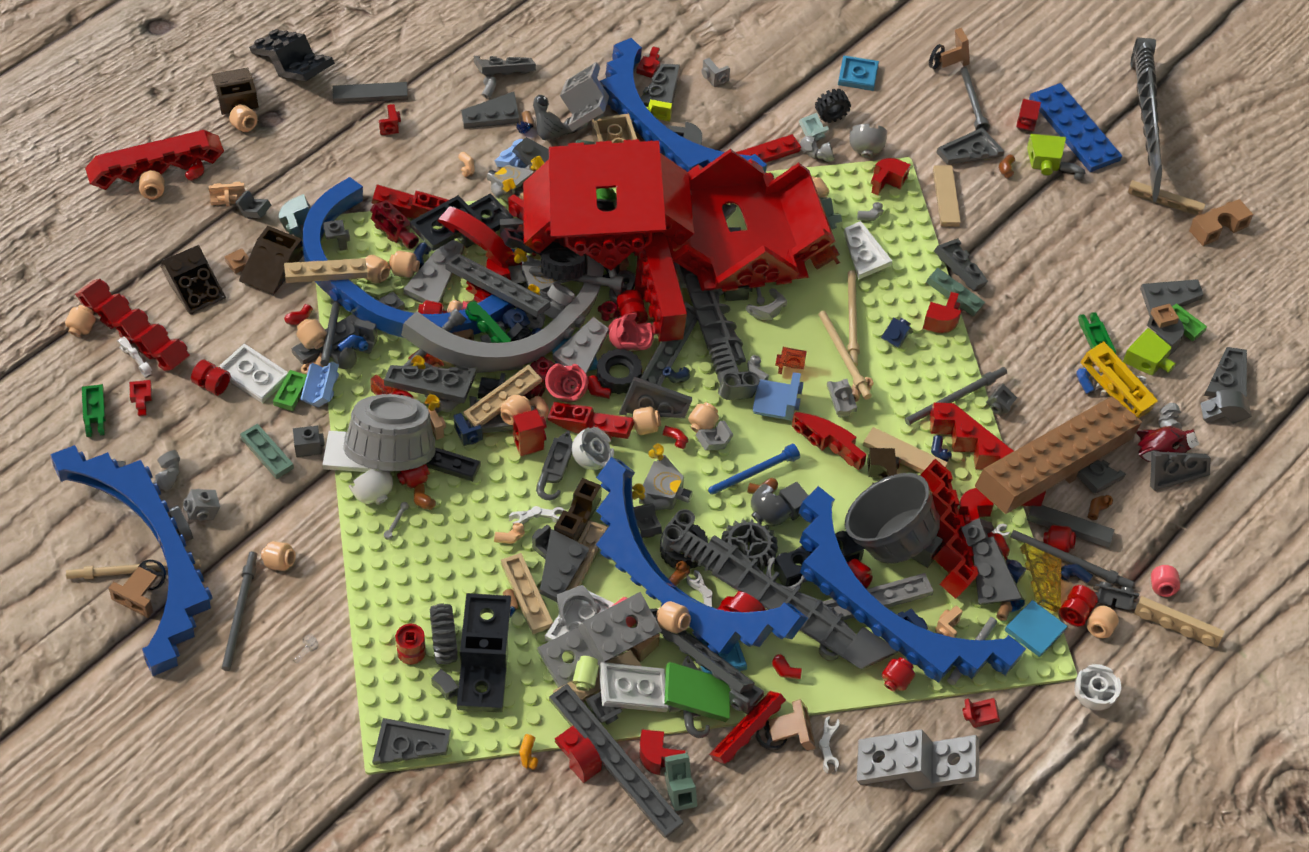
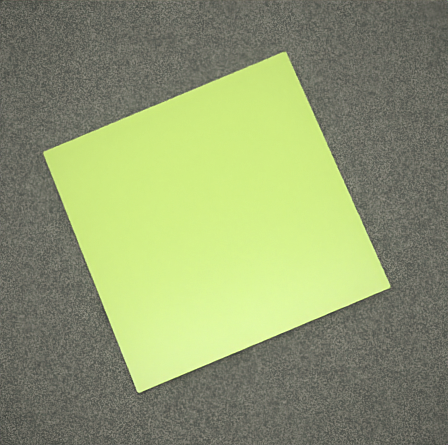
M895 158L911 164L909 176L901 189L886 184L879 195L871 193L873 186L871 180L875 164L880 160L806 167L810 170L811 176L815 178L820 177L830 190L827 197L832 199L834 213L841 214L842 222L836 223L837 228L831 229L835 242L804 262L810 278L794 279L792 283L780 285L770 282L765 283L764 287H760L761 295L765 299L763 305L757 304L758 295L756 288L749 292L748 300L725 301L724 294L719 296V303L730 306L731 310L725 313L724 316L728 321L736 323L737 328L734 331L743 342L742 350L746 362L737 365L739 372H748V360H750L751 356L756 355L761 358V370L769 375L768 381L791 384L793 372L801 373L800 382H804L802 395H797V398L801 399L799 411L795 410L794 413L801 412L824 418L857 437L855 445L867 454L864 467L858 471L853 466L848 465L841 456L833 453L828 446L823 451L817 446H813L806 437L794 430L791 420L754 414L753 405L756 392L749 399H723L718 394L720 387L718 375L713 367L712 357L709 355L699 322L697 321L671 367L675 372H679L680 368L687 367L690 370V378L685 382L672 383L665 377L661 384L662 387L692 397V403L685 418L660 417L661 426L658 427V431L655 433L638 435L636 430H632L628 439L612 437L611 442H609L610 448H614L613 458L621 460L635 472L632 477V487L637 483L643 485L653 462L658 460L657 458L652 459L649 457V451L654 449L653 446L658 443L664 448L662 455H666L684 476L683 488L693 491L689 503L677 500L672 510L655 511L656 517L661 524L662 532L675 514L682 509L690 510L694 514V524L699 525L705 531L708 543L714 535L721 539L723 531H726L728 525L733 526L735 521L741 523V520L744 518L746 522L753 519L754 523H758L751 515L753 513L751 508L753 494L747 493L749 483L761 485L769 478H775L778 482V488L773 492L776 496L779 495L780 490L795 482H798L808 495L818 486L835 499L832 506V521L835 534L839 531H846L845 517L852 503L872 483L881 480L877 477H868L867 458L869 448L863 446L864 440L873 427L933 455L931 453L933 437L935 435L942 436V448L948 449V452L951 451L952 453L946 468L952 474L953 480L951 484L953 490L957 492L959 502L966 491L976 488L975 484L982 470L975 469L973 452H954L952 436L950 434H931L930 415L911 425H907L905 422L906 417L982 378L962 315H960L957 327L950 332L936 333L923 329L930 302L944 306L948 302L947 297L927 284L926 281L937 268L947 273V275L949 274L945 262H942L934 252L939 243L911 158ZM788 169L766 171V173L771 172L775 179ZM496 198L509 211L508 202L502 198ZM466 201V203H467L468 205H470V204H472V203L475 202V201ZM875 202L883 204V214L876 220H857L858 210L870 211ZM737 206L735 212L726 220L728 228L741 227V231L747 230L741 209ZM367 211L341 214L334 220H343L345 230H349L350 241L347 242L348 250L340 251L337 238L327 240L325 233L321 240V247L328 260L366 258L369 255H376L386 260L389 265L390 257L396 251L413 253L419 243L424 241L419 237L418 244L410 250L402 244V241L397 243L390 241L387 238L388 235L383 230H379L374 226L375 223L371 220L372 213ZM483 215L482 217L489 218L491 215ZM861 221L891 258L892 265L859 280L856 273L857 343L860 346L858 366L856 368L864 378L869 377L873 380V386L869 390L872 397L865 400L862 394H860L859 401L856 402L857 412H851L850 416L840 418L836 414L827 382H838L848 379L849 385L852 388L854 384L853 377L818 314L821 311H826L847 349L849 344L848 271L854 270L856 272L844 236V228ZM434 226L433 228H434V229H441L442 226H441V227H439V226ZM411 228L410 232H413L416 236H418L415 233V231ZM500 230L496 231L495 233L500 236ZM476 243L468 248L464 246L462 253L464 257L486 267L487 251ZM431 249V252H429V254L423 255L424 263L430 258V256L435 252V250L433 251ZM527 253L528 256L541 261L539 254ZM631 253L627 257L629 261L627 270L633 272L636 276L637 256ZM390 270L388 278L378 284L364 278L349 280L353 283H364L371 288H382L392 285V282L396 279H401V286L404 285L405 287L414 275L411 278L395 276L392 270ZM452 273V278L446 286V292L440 300L446 311L449 303L453 300L461 301L462 303L463 301L478 303L474 300L475 294L466 290L469 286L466 284L467 280ZM577 281L561 283V285L570 289L575 294V297L579 294L584 284ZM316 283L319 321L323 328L327 329L332 308L331 297ZM601 285L594 306L585 317L586 319L582 326L574 329L571 337L593 317L606 327H609L611 322L616 319L603 321L601 313L598 312V306L606 301H610L609 287ZM680 288L684 303L687 302L693 307L688 289ZM771 288H775L787 300V306L782 307L779 315L773 318V320H760L751 316L746 311L748 304L760 307L772 303L775 299L769 293ZM404 292L396 294L405 303V309L402 311L415 313L416 311L418 312L419 304H423L404 294ZM643 300L644 307L646 308L648 314V320L646 321V323H650L653 327L654 320L649 316L650 304L649 302L646 303V301ZM341 306L337 322L352 315V313ZM545 315L544 324L540 329H544L554 319ZM893 317L898 320L900 318L905 319L911 323L910 327L913 330V333L908 334L899 349L881 338ZM510 328L506 329V334L511 330ZM377 329L378 340L371 353L367 354L354 350L357 357L356 364L350 369L338 368L339 376L332 389L334 395L331 401L328 402L330 430L347 432L352 410L360 400L380 394L388 395L401 390L384 386V378L390 365L403 366L420 348L406 338L391 335ZM486 332L475 334L474 341L481 342V336L487 335ZM609 334L596 354L597 361L607 351L617 349L610 342ZM654 334L652 345L648 349L633 351V354H636L638 359L641 360L642 374L660 344L657 334ZM552 351L543 356L555 363ZM428 353L423 357L425 363L445 369L454 367L453 364L440 360ZM531 363L523 365V368H525L527 365H531ZM623 365L612 366L609 370L610 375L616 378L627 377L630 372L628 367ZM597 369L588 371L587 377L591 375L597 376ZM520 370L476 373L465 403L458 404L451 412L441 411L437 413L439 417H443L446 428L444 429V438L438 440L435 438V447L481 461V466L473 482L428 468L430 474L427 475L428 480L423 484L425 485V494L436 501L434 509H423L414 503V488L410 489L406 484L401 485L396 475L400 471H389L393 479L392 490L387 495L388 499L382 504L377 505L376 502L364 504L358 501L349 488V485L355 486L353 481L365 472L335 470L365 773L368 775L520 755L519 751L525 734L536 738L531 753L558 750L560 748L555 743V738L571 727L549 701V696L558 687L537 650L538 647L548 642L545 641V635L549 629L532 634L519 603L517 610H510L503 712L457 710L458 695L446 701L442 693L432 686L431 678L442 669L453 678L459 688L461 669L460 647L466 593L503 595L505 590L512 589L501 566V559L522 553L540 592L545 559L532 549V536L536 530L542 529L546 525H549L554 530L556 523L551 518L534 517L523 524L525 534L515 543L494 542L495 532L508 533L513 529V522L519 520L513 519L509 521V515L512 512L531 510L535 506L549 510L561 507L568 512L573 501V493L582 478L599 485L602 484L596 477L603 467L597 470L584 469L575 461L572 454L563 479L558 483H546L544 492L549 495L560 490L559 497L554 500H544L538 496L536 486L553 440L568 431L548 421V419L546 420L547 428L544 429L547 440L544 441V450L520 456L514 443L513 430L483 433V440L476 444L462 445L454 428V415L462 413L464 419L467 420L464 416V411L470 408L469 396L477 397V400H481V398H478L481 377L500 379L501 373H506L507 381ZM985 386L953 402L1002 441L993 411L986 403L989 398ZM545 388V392L541 396L549 407V412L553 403L559 402L593 407L595 413L633 417V414L629 413L627 415H619L627 393H611L610 399L591 395L587 388L586 393L581 399L571 403L563 402L552 396L547 388ZM407 391L413 395L414 399L423 403L428 409L429 405L425 404L426 397L424 394ZM707 402L718 410L719 420L714 428H716L720 421H725L730 428L733 437L725 449L705 451L696 437L697 433L690 428L691 424L688 418L697 404ZM665 425L679 429L687 436L688 443H686L685 449L675 446L676 439L662 435ZM569 431L573 442L578 434ZM792 443L799 450L800 459L793 462L783 461L712 495L708 492L709 487L781 454L782 450ZM899 463L897 474L914 473L918 474V476L921 475V473ZM602 488L601 501L598 507L609 494L604 488ZM639 498L633 499L634 507L642 505L639 504ZM407 502L409 507L403 512L394 528L392 539L386 540L384 532L391 527L401 509V503ZM994 504L990 517H979L980 519L992 522L994 529L999 524L1007 525L1006 530L1000 531L1001 533L1010 532L1009 537L1005 540L1010 549L1007 559L1016 560L1023 567L1027 568L1024 576L1016 585L1024 600L1010 601L1012 611L1009 613L1006 621H1000L996 617L1001 603L986 605L978 603L976 578L955 599L939 585L949 573L935 560L928 568L912 558L899 563L887 564L874 559L864 549L861 562L871 568V575L873 576L872 582L867 589L919 574H926L933 589L932 596L889 607L888 609L898 614L912 608L919 617L925 620L928 630L936 633L935 630L941 614L947 609L951 610L956 605L963 611L960 622L953 627L957 631L956 638L968 640L976 639L990 617L995 618L997 624L986 640L1005 639L1008 635L1011 636L1005 631L1006 626L1032 600L1059 619L1037 549L1010 537L1014 529L1033 538L1023 506H1019L1005 514ZM595 510L590 520L609 527L600 519L602 516ZM789 517L780 525H768L769 530H774V537H777L778 540L776 557L781 553H789L802 546L799 543L801 535L811 523L804 520L803 517H798L795 520ZM662 534L650 538L643 537V542L652 559L669 579L676 571V568L666 564L665 560L661 557L660 539ZM599 549L581 585L588 591L613 603H616L622 597L629 598L641 592L650 609H659L661 607V601L648 596L645 587L642 585L638 586L630 580L632 576L616 568V562L605 558L600 553L601 549ZM774 564L771 569V576L775 574V571L773 570ZM704 566L690 569L688 575L691 579H697L694 576V570L700 572L704 584L708 589L712 590L713 608L718 609L723 599L727 596L734 597L738 592L733 587L713 576L712 571H705ZM765 566V569L763 570V573L765 575L767 572V566ZM686 576L676 587L704 604L702 594L687 584ZM777 578L775 582L781 584L779 578ZM806 581L800 586L799 592L818 600L820 599L822 602L833 599L829 595L822 593L820 588L813 582ZM541 595L554 623L559 615L557 602ZM440 603L452 606L458 655L456 662L445 665L437 664L435 661L430 619L431 606ZM483 613L481 617L488 620L493 615L491 613ZM855 617L843 620L856 634H858L862 627L872 632L868 626L857 621ZM410 623L417 624L423 629L426 645L425 658L413 665L400 661L397 655L395 639L397 630L401 626ZM688 626L686 631L694 636L692 634L693 629ZM800 630L793 639L783 638V640L771 632L760 647L752 645L749 647L740 639L738 640L747 664V670L740 672L752 680L755 686L764 690L763 698L769 691L781 693L786 699L781 705V709L771 715L769 719L793 713L792 702L799 699L807 706L809 716L1072 681L1077 677L1064 633L1041 657H1038L1025 647L1026 650L1021 659L1006 676L994 670L991 664L987 662L973 679L962 674L956 684L951 685L947 679L956 666H953L938 683L934 679L927 677L924 671L917 665H913L915 677L905 691L896 690L895 692L884 686L885 681L881 674L892 659H899L901 657L907 660L899 651L876 664L860 669L841 656L832 661L824 659L819 654L820 643ZM659 633V646L640 664L643 667L663 668L666 673V665L669 662L682 665L688 654L681 652L679 646L674 642L667 641L663 638V634ZM564 652L562 659L565 663L570 664L573 662V655L569 652ZM781 654L785 657L790 667L802 668L801 679L780 677L772 665L774 656ZM689 655L697 668H700L699 665L695 662L696 659ZM485 685L476 687V691L480 693L488 689ZM584 701L583 703H584V704L587 706V708L590 710V708H589L587 702ZM730 704V718L727 722L703 715L693 718L694 727L698 731L705 730L706 725H709L710 729L737 726L747 714L743 711H737ZM621 708L623 712L617 714L619 719L606 725L605 721L601 723L616 742L640 739L641 729L663 731L664 735L688 732L684 723L683 710L681 712H669L668 709L667 712ZM383 718L451 730L446 755L375 765L372 763Z

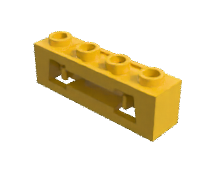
M1105 342L1089 350L1080 363L1103 389L1130 412L1135 414L1138 419L1149 413L1158 402L1153 393L1141 383L1140 379L1131 372L1127 365L1121 361ZM1096 365L1099 368V372H1103V374L1100 376L1093 366ZM1125 398L1127 399L1128 404H1132V406L1134 407L1133 410H1131L1130 407L1123 401Z

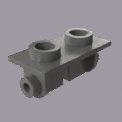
M1108 582L1096 583L1093 589L1098 590L1095 592L1098 597L1097 603L1111 606L1112 600L1117 599L1116 608L1128 611L1136 609L1137 601H1133V599L1138 598L1140 594L1135 593L1134 589L1129 587L1114 588L1113 584Z

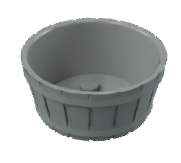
M380 394L362 399L352 410L349 427L345 434L344 452L355 463L376 470L403 471L422 466L434 457L436 451L430 413L423 403L403 395Z

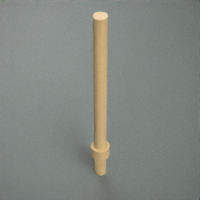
M850 270L848 271L849 344L847 345V351L857 367L860 346L857 343L856 272Z
M821 311L818 315L853 377L856 389L860 390L865 400L870 399L872 395L867 388V381L864 376L860 375L826 311Z
M195 559L194 568H201L200 559ZM160 562L164 566L165 571H168L167 563ZM156 563L146 564L148 568L161 571ZM140 564L98 568L84 566L83 569L66 570V579L84 578L87 580L94 579L96 576L132 574Z

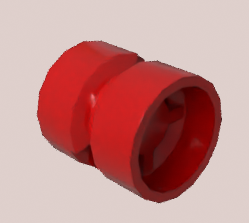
M627 290L617 297V305L621 312V317L629 313H637L634 319L636 323H646L648 314L644 307L642 294L639 291Z
M205 359L196 364L191 374V382L205 388L216 396L221 395L226 390L231 378L230 372L221 367H216L215 364Z
M1075 585L1068 594L1067 600L1064 601L1059 609V614L1067 623L1077 627L1083 626L1090 616V612L1096 606L1098 597L1090 588L1083 585Z
M410 623L401 626L395 635L398 658L405 664H417L426 655L424 631L417 624Z

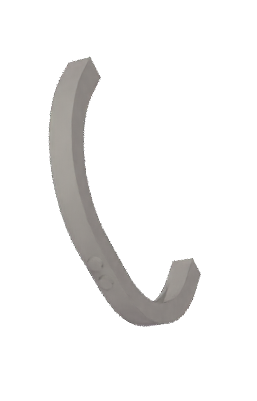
M584 254V275L603 277L604 266ZM584 283L579 294L551 323L536 334L521 340L505 343H485L465 339L442 329L417 311L404 322L401 336L440 360L467 368L496 370L522 366L545 356L565 338L569 339L576 327L580 328L586 319L585 317L595 304L601 285Z

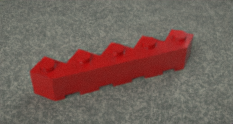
M199 130L96 155L85 167L90 185L107 190L116 178L134 183L144 171H156L162 175L170 165L187 170L197 158L213 164L223 154L224 149L218 135L206 130Z
M101 279L93 280L75 293L83 306L90 308L99 315L100 321L110 329L115 327L119 331L121 338L126 337L130 344L134 342L139 347V352L148 359H156L159 362L158 367L162 370H172L190 356L187 351L188 348L183 341L179 339L170 340L167 336V330L162 325H159V323L151 325L147 314L139 308L131 310L128 306V300L123 295H120V293L112 295L109 291L110 287L105 281Z
M933 402L930 414L931 434H950L952 436L954 452H973L975 469L983 470L985 467L1014 452L956 404ZM1046 491L1021 506H1041Z
M934 459L920 475L927 481L931 489L933 500L940 516V528L936 536L943 539L942 548L933 559L949 573L939 585L956 599L979 573L977 566L973 565L972 547L967 545L962 531L965 521L963 515H960L958 510L960 503L956 490L952 488V474L937 459Z

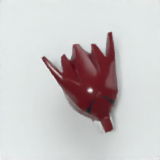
M1163 426L1156 430H1139L1136 432L1140 437L1138 446L1142 447L1138 451L1139 457L1147 462H1151V452L1186 453L1199 445L1194 429L1183 431L1175 426Z

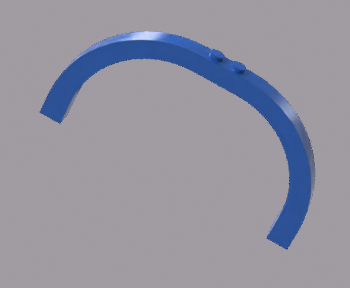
M351 177L327 190L309 210L303 227V255L305 262L328 260L321 247V240L325 233L323 223L334 221L339 215L363 201V186ZM349 279L315 281L332 300L337 301L348 312H351L361 320L376 324L378 330L404 338L401 336L403 324L414 313L395 309L377 301ZM494 294L478 303L495 322L501 321L506 311L515 309V305ZM465 309L459 310V312L467 320L462 325L454 326L449 331L454 333L472 329L474 335L481 333L477 322L470 321L468 316H466ZM450 313L421 314L439 327H442L450 317Z

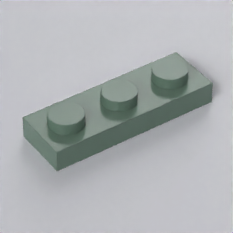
M939 268L926 281L927 284L948 299L951 292L958 293L957 302L960 303L959 307L973 317L985 304V301Z
M258 423L240 434L241 440L276 479L294 469V464Z

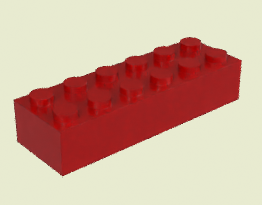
M661 232L652 233V242L639 253L634 251L633 254L638 258V272L641 271L642 273L641 285L646 289L645 301L650 304L649 316L654 320V334H657L659 342L681 340L684 336L687 312L666 235Z

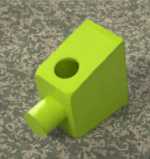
M1030 134L1027 150L1031 167L1033 169H1040L1041 173L1045 176H1049L1053 171L1059 170L1066 137Z
M1149 328L1127 349L1123 360L1125 364L1149 375H1154L1159 368L1170 373L1176 365L1175 362L1168 359L1172 349L1171 346Z

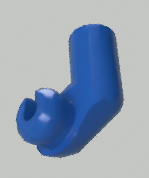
M350 335L338 344L337 348L340 352L346 347L365 351L369 344L364 337Z
M1085 367L1078 369L1076 375L1086 394L1093 392L1095 388L1089 379L1091 374Z

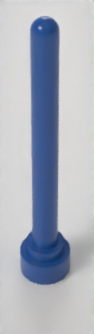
M792 443L786 446L781 454L709 487L708 492L712 495L783 461L793 462L800 459L799 450Z

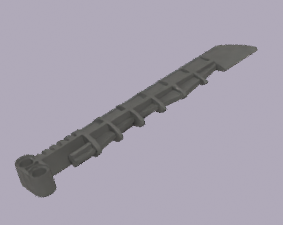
M1137 37L1131 55L1130 66L1131 68H1136V87L1141 108V120L1144 124L1143 133L1146 137L1145 146L1148 152V165L1151 166L1150 180L1153 202L1155 203L1159 195L1162 179L1154 63L1156 39Z
M679 265L709 355L712 357L713 367L718 375L717 378L720 384L718 394L726 400L752 398L760 383V378L754 372H739L737 365L746 362V358L742 350L743 342L734 331L737 328L736 323L728 321L724 316L725 313L731 310L730 306L719 303V296L723 295L724 292H722V289L702 291L697 275Z
M679 510L665 527L661 539V546L664 550L685 554V558L690 557L691 562L694 563L696 561L699 567L704 566L705 571H712L713 576L735 590L745 592L756 598L767 610L781 607L784 602L792 604L808 617L800 631L858 668L864 669L898 653V651L890 647L888 642L864 627L856 634L841 620L844 614L840 613L837 616L822 600L799 592L800 586L793 590L776 583L775 581L780 573L776 572L769 579L756 566L758 559L755 558L751 562L735 544L731 546L715 535L707 543L691 533L695 516L690 510Z

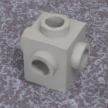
M191 489L183 503L189 520H214L220 509L216 490Z

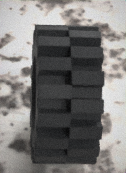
M832 89V92L828 90L826 91L827 94H821L822 98L818 97V102H815V109L821 120L825 123H831L832 120L837 122L838 118L841 120L843 115L846 116L847 112H850L851 104L845 92L841 91V89H837V91Z

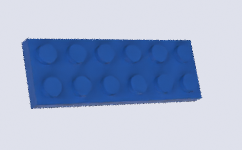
M1061 83L1030 94L1029 100L1041 102L1039 112L1060 137H1066L1065 143L1089 172L1121 161V153Z

